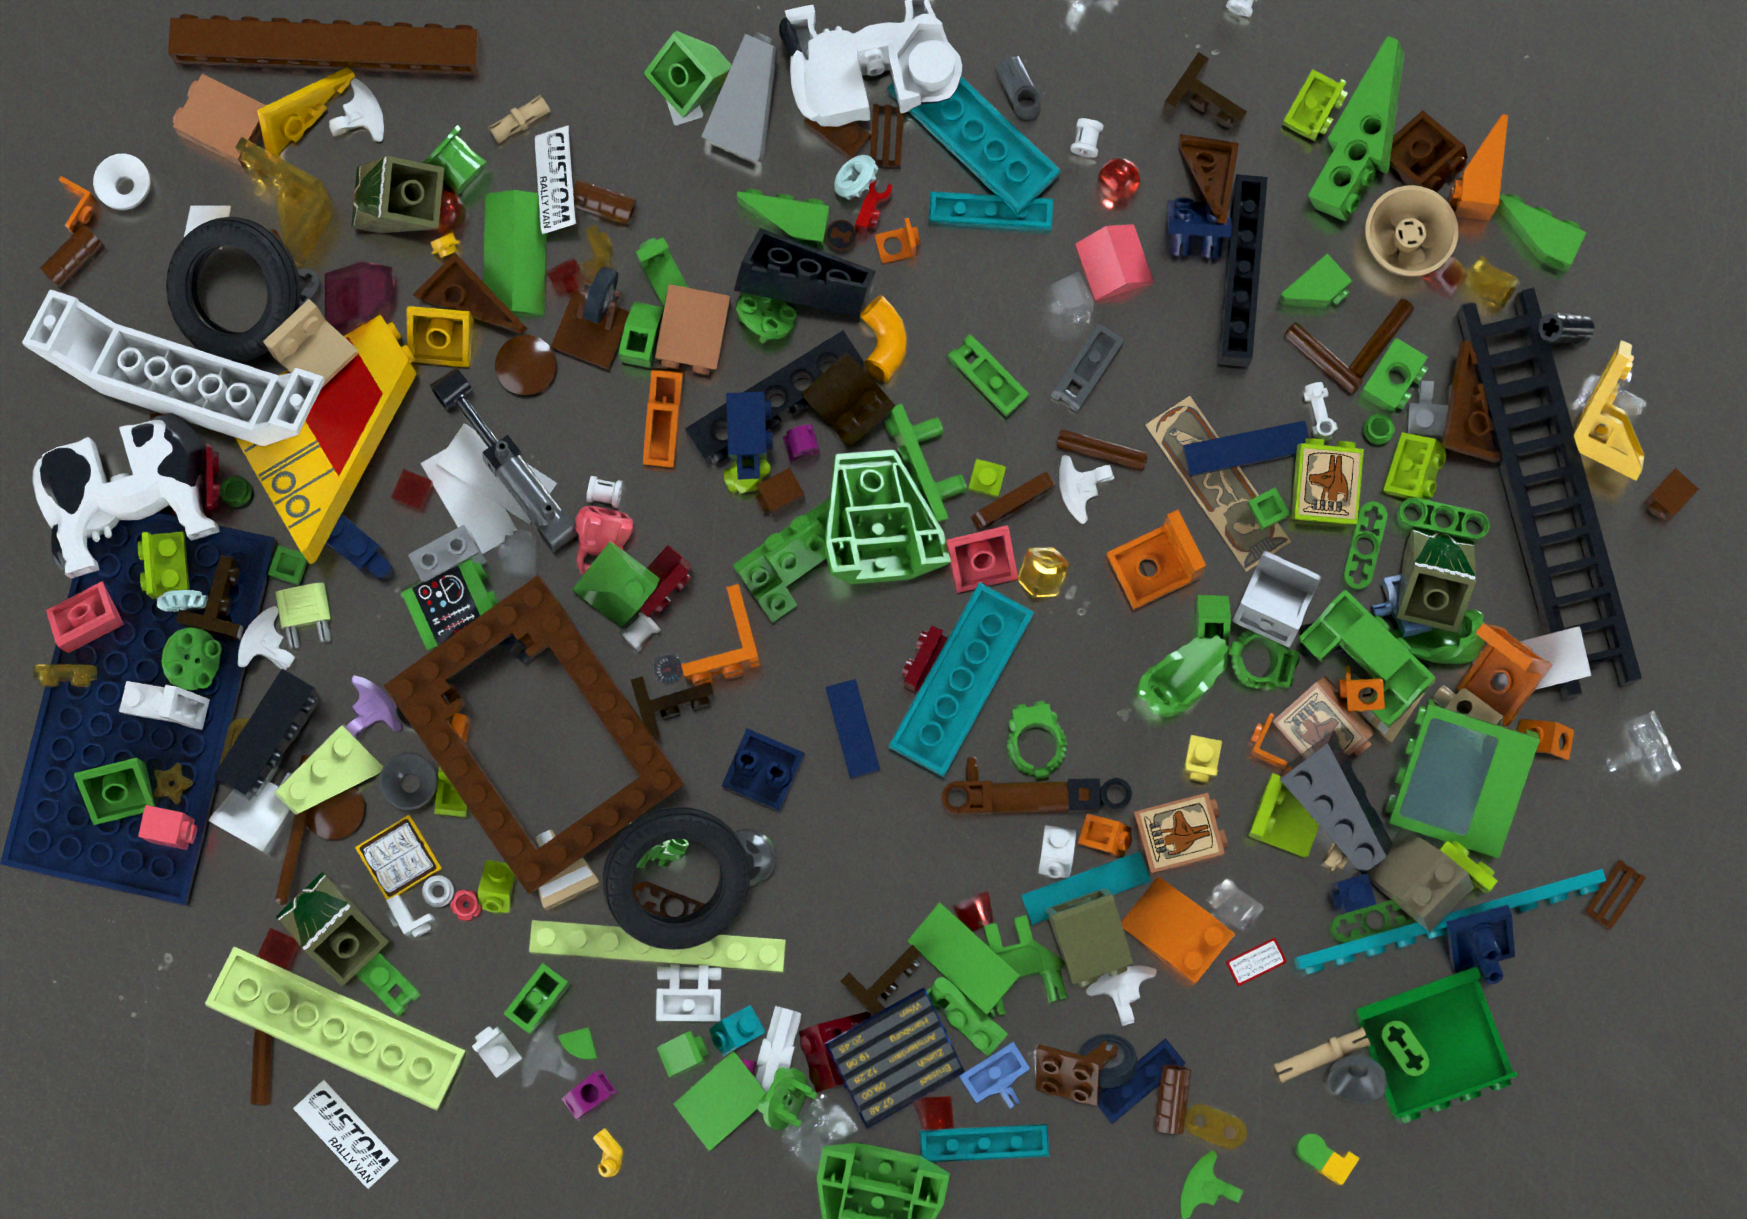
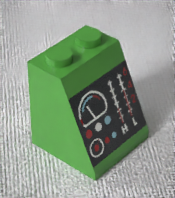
M472 557L427 582H423L420 579L402 587L401 594L427 651L442 644L498 604L494 591L487 592L483 584V580L488 578L481 562L474 564Z

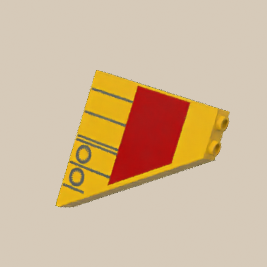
M381 314L344 335L357 348L358 355L321 388L298 435L266 446H260L235 437L298 548L310 565L316 562L417 374L411 365L415 361L414 356L407 345L400 347L397 342L398 339L402 338L393 322L386 324ZM286 370L280 373L278 376L288 374L290 372Z

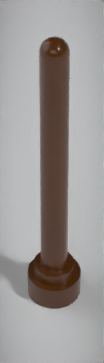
M302 755V756H301V759H300L299 766H300L310 755ZM309 809L297 815L294 814L275 897L276 903L279 905H285L288 902Z

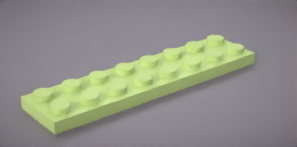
M233 947L205 1002V1005L213 1010L437 1111L465 1055V1050L236 947Z

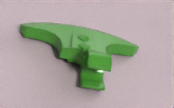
M1213 1150L1195 1164L1185 1181L1181 1195V1214L1183 1219L1191 1218L1194 1209L1200 1204L1207 1203L1215 1206L1219 1196H1224L1237 1203L1241 1199L1243 1190L1225 1183L1214 1175L1213 1168L1218 1156Z

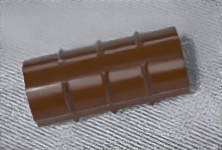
M579 179L573 188L575 208L596 214L598 217H605L613 222L616 221L625 225L630 224L635 212L637 199Z
M82 225L74 234H71V237L63 245H60V248L52 256H49V259L39 269L60 288L69 278H72V275L80 267H83V264L91 256H94L93 254L103 243L85 225Z
M1163 1065L1161 1080L1159 1081L1160 1091L1157 1097L1158 1107L1155 1129L1159 1132L1168 1134H1183L1185 1119L1187 1118L1186 1109L1189 1102L1188 1093L1191 1086V1069L1188 1067Z

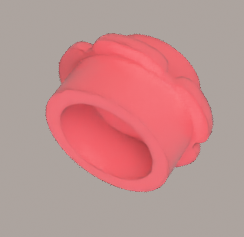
M462 889L454 894L450 908L453 914L458 915L459 919L467 921L481 912L482 905L478 903L477 892ZM464 902H469V907L465 908L463 906Z

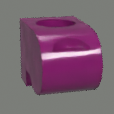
M812 424L792 428L786 432V436H783L790 464L820 456Z
M599 1070L593 1072L568 1092L562 1100L574 1118L578 1120L618 1092L604 1072Z

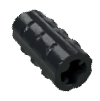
M1574 313L1547 314L1540 320L1538 330L1544 340L1559 343L1566 342L1568 344L1573 342L1577 344L1589 341L1593 336L1595 327L1590 317L1575 315Z

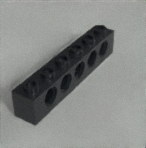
M1237 174L1233 184L1232 230L1228 243L1218 364L1249 367L1253 358L1268 177Z
M844 330L744 391H764L765 401H768L769 397L774 394H780L785 398L781 406H771L772 419L766 420V431H772L780 426L783 422L781 419L792 413L795 416L809 407L808 402L802 396L803 391L796 389L794 386L797 379L807 378L812 384L823 374L820 369L823 363L827 361L835 363L845 353H848L864 368L863 359ZM727 403L685 428L687 437L706 466L711 462L714 465L719 464L729 457L728 439L720 440L715 436L717 429L727 427Z

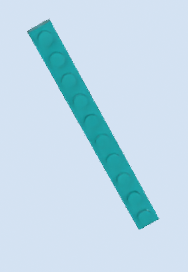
M1599 869L1451 912L1430 933L1416 922L1294 958L1297 971L1305 969L1307 975L1325 970L1324 963L1336 960L1337 966L1356 961L1354 955L1365 951L1367 956L1370 957L1386 952V945L1397 943L1398 948L1415 944L1417 943L1415 938L1417 936L1427 934L1429 939L1446 935V922L1459 917H1465L1508 905L1510 910L1519 907L1520 913L1539 908L1538 901L1549 899L1550 903L1554 904L1569 899V892L1580 890L1581 895L1600 890L1598 884L1605 882L1606 877L1603 869Z

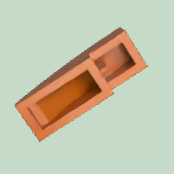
M653 368L651 370L643 465L674 468L683 394V370Z

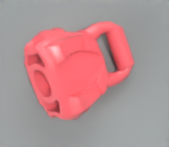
M584 506L581 508L575 518V530L579 537L576 566L580 573L584 575L591 566V563L584 562L587 554L598 557L609 541L623 549V546L630 539L634 531L633 520L628 517V514L595 506Z

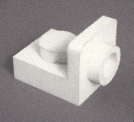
M489 1026L475 1037L477 1042L472 1046L473 1049L478 1052L496 1078H499L523 1060L499 1027L492 1030Z

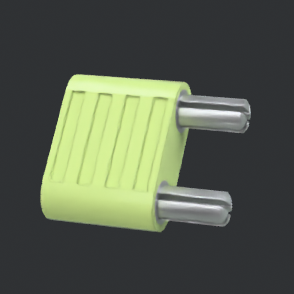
M313 583L275 592L281 629L286 630L289 649H294V646L296 649L300 647L297 628L317 624L320 643L330 642L327 622L331 620L324 583Z

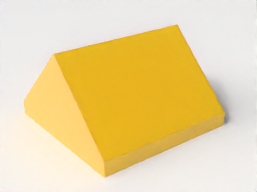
M407 306V346L415 358V361L412 363L469 367L474 331V320L470 311Z

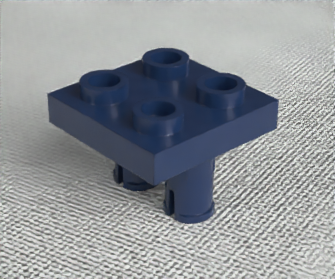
M1186 197L1168 200V234H1173L1171 254L1179 256L1180 244H1182V256L1190 255L1191 235L1204 236L1202 256L1210 258L1211 246H1213V258L1221 257L1222 237L1231 238L1230 204L1225 224L1217 221L1207 201L1193 202L1192 199Z
M746 728L721 786L780 812L805 753Z
M1509 906L1491 908L1483 912L1447 921L1450 962L1454 973L1477 966L1480 967L1488 984L1500 982L1503 979V971L1498 961L1516 956L1513 920Z

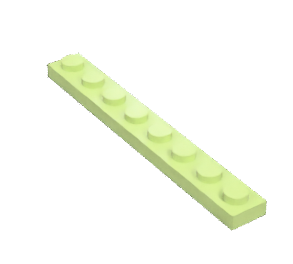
M532 920L529 952L783 972L786 940L718 935L712 940L692 948L669 950L646 945L631 937L621 927Z

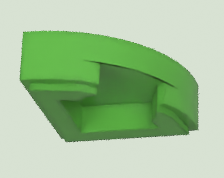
M589 1027L558 1035L560 1043L570 1054L581 1059H598Z

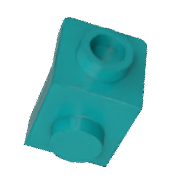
M751 1005L720 1020L709 1029L714 1046L720 1050L723 1056H727L733 1050L735 1051L766 1033Z

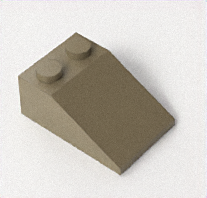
M1403 828L1391 840L1392 845L1388 856L1364 874H1368L1370 882L1430 933L1474 886L1469 874L1450 857L1410 830Z

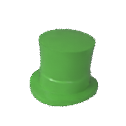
M459 125L422 162L444 167L443 181L455 195L460 194L471 185L488 164L485 159L475 153L460 138L462 128Z

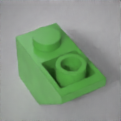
M639 302L633 303L625 323L618 353L621 362L652 368L664 312L663 307Z
M691 1031L657 1047L669 1078L706 1064L704 1056L709 1054L700 1035L695 1037Z

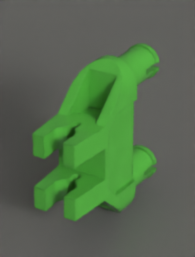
M1027 915L1014 918L1020 944L1003 948L997 923L984 926L988 946L1020 975L1019 978L1037 973L1039 976L1042 975L1048 1003L1057 1001L1054 988H1057L1060 1000L1069 998L1061 974V970L1065 966L1064 961L1033 940ZM1002 999L996 1005L998 1016L1007 1014ZM994 1009L988 1014L990 1018L995 1017Z

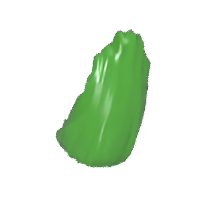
M1475 609L1466 610L1458 633L1434 627L1432 631L1403 638L1399 627L1389 631L1396 639L1401 637L1412 648L1411 654L1415 658L1435 663L1466 664L1473 662L1479 657L1485 640L1475 634L1481 624L1484 623L1483 613Z
M1218 635L1213 638L1195 637L1190 643L1168 654L1161 662L1150 667L1141 676L1137 688L1139 698L1147 702L1148 708L1153 714L1161 717H1171L1186 711L1214 685L1216 679L1224 672L1225 656L1229 651L1226 640L1221 639Z

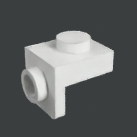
M1045 825L1039 874L1048 875L1053 878L1070 877L1076 829Z
M397 894L386 900L390 908L385 911L394 927L399 925L404 935L410 936L413 934L414 938L431 930L430 924L435 922L433 915L429 913L414 921L401 896Z

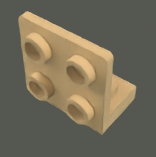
M310 299L263 341L274 359L287 371L292 373L295 368L323 376L325 378L323 386L358 355L357 348L325 320L318 307Z

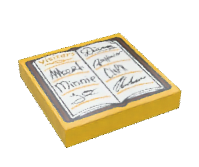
M410 814L355 847L386 900L397 894L400 896L443 869Z

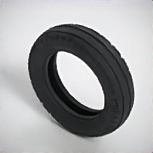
M239 217L216 218L202 223L190 231L175 249L168 266L166 279L168 305L173 319L182 334L201 351L231 361L249 360L269 352L263 341L299 308L301 287L294 259L279 237L263 225ZM224 245L235 246L248 252L258 262L266 279L267 303L259 321L245 332H233L218 325L207 313L200 295V275L204 263L215 250Z
M690 807L662 808L639 817L628 825L616 838L604 864L602 878L603 893L614 920L634 939L660 949L679 950L692 948L717 937L729 927L739 914L749 888L750 871L748 858L741 841L734 831L716 816ZM672 839L694 840L708 847L718 858L720 878L715 893L702 908L686 916L669 918L647 911L635 899L632 890L633 874L638 862L647 851L664 841Z

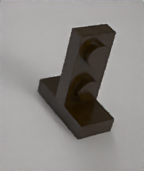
M1198 52L1165 100L1163 111L1174 116L1187 97L1190 99L1189 102L1198 110H1208L1216 116L1215 119L1221 125L1227 128L1232 126L1238 130L1245 120L1247 111L1198 80L1207 68L1209 60L1208 57Z
M220 555L204 615L179 609L176 619L179 625L186 628L203 629L210 634L241 641L245 628L240 624L222 620L223 616H228L232 604V598H229L232 586L237 585L240 576V568L237 567L238 563L232 557Z
M643 676L631 679L642 721L656 742L661 741L662 738L655 716L661 715L662 719L670 718L680 714L679 709L691 706L693 710L710 705L709 700L715 699L711 682L650 700Z
M912 944L868 990L850 972L840 982L875 1017L887 1010L878 999L881 996L885 1000L888 999L899 987L895 982L903 974L909 977L921 965L918 959L922 953Z

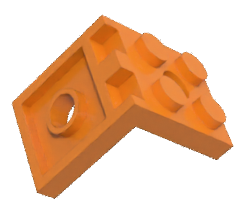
M1178 509L1166 515L1163 526L1106 553V557L1133 611L1201 579L1207 566ZM1142 561H1153L1156 564L1157 572L1153 576L1141 574L1139 564Z
M739 584L726 588L743 648L681 664L687 685L694 684L695 687L709 682L712 684L713 678L724 676L725 680L734 679L742 676L743 670L761 666Z
M1482 623L1475 634L1488 644L1456 689L1460 691L1462 688H1466L1503 716V724L1509 726L1553 664L1542 659L1525 643L1515 639L1507 633L1506 629ZM1498 673H1504L1508 678L1507 687L1501 691H1498L1493 685V679Z

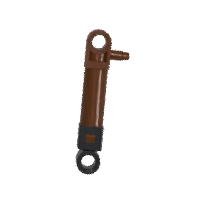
M968 757L966 781L951 782L945 786L942 791L941 803L944 810L953 816L1068 811V814L1099 813L1101 805L1107 811L1116 813L1121 812L1128 806L1132 798V790L1128 782L1121 778L1109 779L1103 786H1100L1099 778L1068 779V781L992 783V781H979L977 758ZM1113 787L1121 789L1124 793V800L1120 803L1111 802L1107 798V791ZM953 791H961L966 796V802L962 806L955 807L948 801L949 794Z

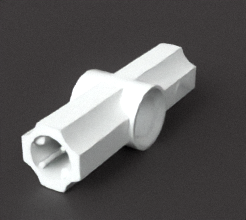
M775 1006L767 1038L763 1039L757 1060L758 1071L756 1080L766 1092H768L774 1081L777 1069L782 1066L790 1068L795 1050L793 1044L802 1013Z

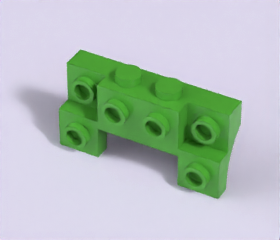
M829 498L807 514L795 518L787 528L769 536L764 544L732 565L772 623L797 606L796 601L786 586L827 558L824 543Z
M1345 589L1329 604L1318 619L1299 636V641L1321 662L1340 645L1373 679H1382L1385 708L1370 711L1389 729L1411 708L1412 703L1435 683L1436 677L1411 654L1412 648L1401 637L1396 639L1388 631L1390 629L1388 624L1380 616L1376 615L1373 617ZM1377 694L1373 696L1367 703L1374 701L1377 698Z

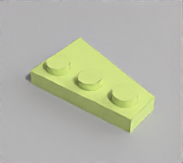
M341 725L273 793L297 815L380 774L383 766Z

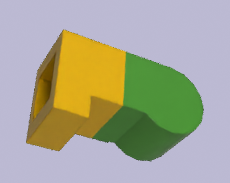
M1316 1134L1301 1136L1295 1145L1297 1156L1302 1161L1339 1186L1343 1185L1360 1159L1350 1151H1346L1343 1157L1328 1148L1324 1140Z

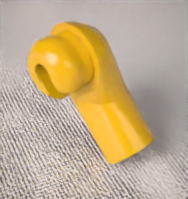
M604 1128L593 1139L603 1150L598 1171L601 1176L608 1178L615 1176L619 1172L623 1150Z

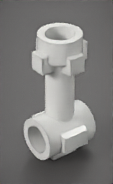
M1322 382L1312 383L1304 387L1305 393L1303 394L1305 402L1311 401L1317 425L1312 429V433L1317 439L1329 442L1332 439L1333 433L1338 428L1336 422L1328 418L1323 398L1328 397L1327 388H1324Z

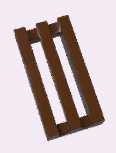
M873 104L870 157L875 161L877 167L901 168L904 113H900L899 105L898 107H892V105L886 104L885 106ZM879 114H885L882 160H877ZM891 114H897L895 160H889Z
M1619 859L1583 913L1608 930H1611L1646 877L1637 873L1634 868L1627 866L1625 862ZM1619 871H1623L1625 873L1597 914L1593 911ZM1632 877L1635 879L1634 883L1609 920H1606L1604 918Z

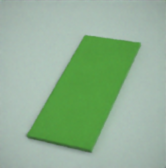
M940 902L907 940L987 1015L1020 977L1011 966Z

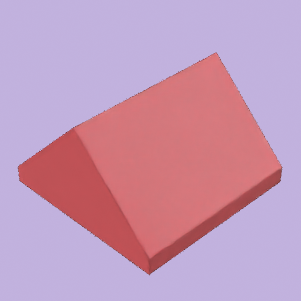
M1134 224L1105 226L1075 243L1095 302L1154 283Z
M1008 525L946 540L957 593L974 590L979 582L986 586H991L1018 579Z
M102 581L46 610L55 643L66 653H70L124 625Z

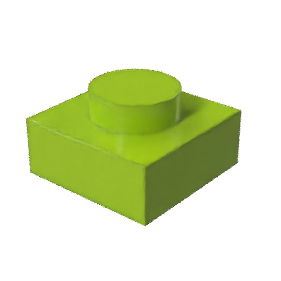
M976 459L968 491L998 498L1006 466Z

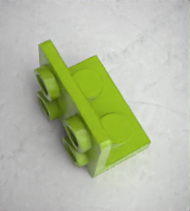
M1272 773L1266 784L1248 837L1307 858L1320 825L1280 780L1281 776Z

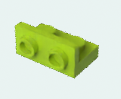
M1402 432L1383 491L1386 494L1407 499L1420 498L1430 500L1436 492L1438 471L1445 464V448L1441 447V444L1436 439Z
M182 531L151 535L149 532H143L142 541L138 542L139 559L144 560L145 572L140 573L142 591H146L147 595L152 599H157L163 596L165 592L190 590L185 533Z

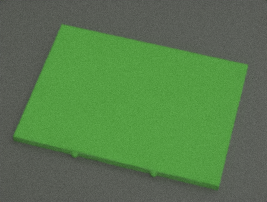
M734 1050L721 1062L714 1065L712 1070L673 1103L709 1151L715 1148L758 1109L761 1097L767 1094Z

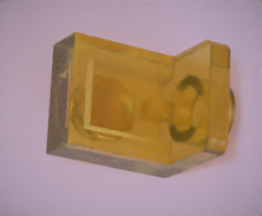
M596 225L585 229L596 258L580 264L584 277L589 275L595 277L601 267L613 266L608 250L613 249L606 232H599Z
M1480 256L1476 264L1469 268L1465 280L1473 295L1504 308L1520 283L1517 277L1491 266L1488 259Z

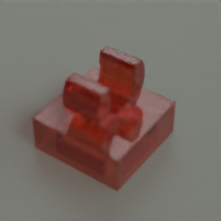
M573 257L546 271L551 283L554 285L561 281L567 293L580 288L573 274L581 269Z

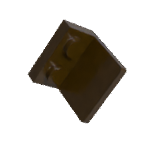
M848 353L842 355L802 392L803 398L834 429L849 448L896 406Z

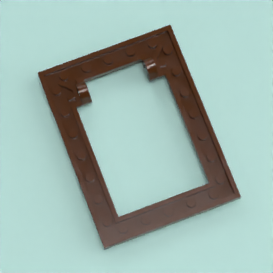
M540 575L535 576L383 685L528 895L686 784ZM511 634H514L517 640H521L527 647L525 651L530 658H534L548 647L551 648L640 776L540 848H537L448 720V718L466 706L463 697L456 687L449 683L448 679Z

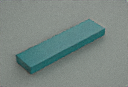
M930 191L928 224L1052 231L1054 199L1035 198L1017 215L997 195Z
M1138 851L1021 895V898L1033 926L1049 920L1046 908L1103 888L1116 895L1151 882L1142 855Z
M1048 1124L919 1130L921 1156L930 1162L1049 1157Z

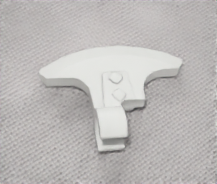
M354 78L351 81L354 98L349 103L343 105L346 116L330 120V130L333 137L345 134L351 129L363 127L369 130L374 142H381L383 140L384 122L379 103L371 90L363 82Z
M1063 455L1059 468L1061 494L1071 514L1080 523L1085 524L1088 521L1086 504L1091 498L1099 496L1096 487L1097 483L1115 479L1110 465H1105L1092 471L1081 473L1075 470L1071 457Z
M276 606L263 611L248 626L241 639L238 651L239 667H246L256 655H262L272 660L281 669L287 670L295 657L286 650L279 648L283 636L279 635L274 628V621L279 613Z
M1127 966L1128 970L1115 976H1109V973H1105L1097 979V982L1092 983L1086 992L1091 997L1102 994L1109 995L1113 998L1122 1026L1135 1023L1130 1003L1140 999L1139 986L1142 982L1156 976L1157 970L1155 968Z

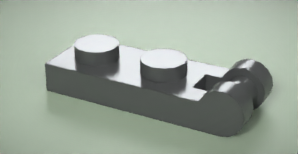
M1098 323L1051 396L1058 401L1060 399L1070 404V409L1078 413L1123 345L1125 339ZM1072 381L1082 387L1078 394L1068 389Z

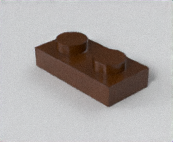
M807 117L804 120V125L850 159L854 158L871 138V134L854 121L834 127L821 126L818 122L812 121Z

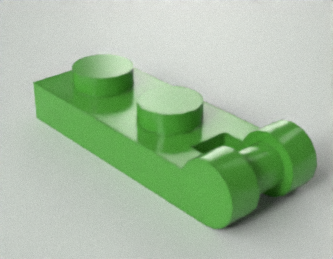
M969 334L962 340L963 344L957 350H951L947 357L1007 418L1029 397V393ZM973 353L978 358L972 364H969L965 358Z
M380 952L355 974L398 1017L405 1011L404 1007L412 999L415 1001L421 995ZM398 984L403 991L394 999L389 992Z
M944 977L937 978L931 988L925 992L932 1008L941 1013L952 1026L962 1032L988 1057L1008 1035L1007 1032L948 979Z

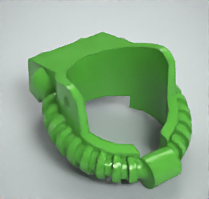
M1251 630L1243 632L1237 638V642H1231L1228 654L1232 656V669L1235 670L1234 673L1235 675L1237 674V678L1241 683H1245L1250 688L1255 687V689L1267 687L1269 690H1273L1276 687L1286 689L1292 686L1295 679L1293 676L1294 670L1300 662V657H1298L1300 652L1287 650L1286 646ZM1251 640L1261 643L1268 650L1270 657V666L1261 677L1251 675L1246 670L1241 657L1243 646L1247 645Z
M1045 701L1035 702L1034 706L1026 707V704L1014 706L1015 709L1012 710V719L1008 723L1012 731L1008 735L1009 739H1007V750H1009L1007 753L1011 757L1009 759L1011 762L1013 761V766L1017 767L1018 771L1021 770L1023 774H1028L1030 777L1031 775L1035 776L1036 781L1049 779V773L1055 772V769L1060 767L1059 765L1064 762L1063 759H1065V753L1067 752L1066 736H1064V731L1060 729L1061 726L1056 724L1057 714L1051 712L1050 704H1046ZM1033 727L1042 728L1049 731L1054 737L1057 751L1046 767L1034 768V765L1028 764L1021 758L1017 743L1019 737L1026 730Z

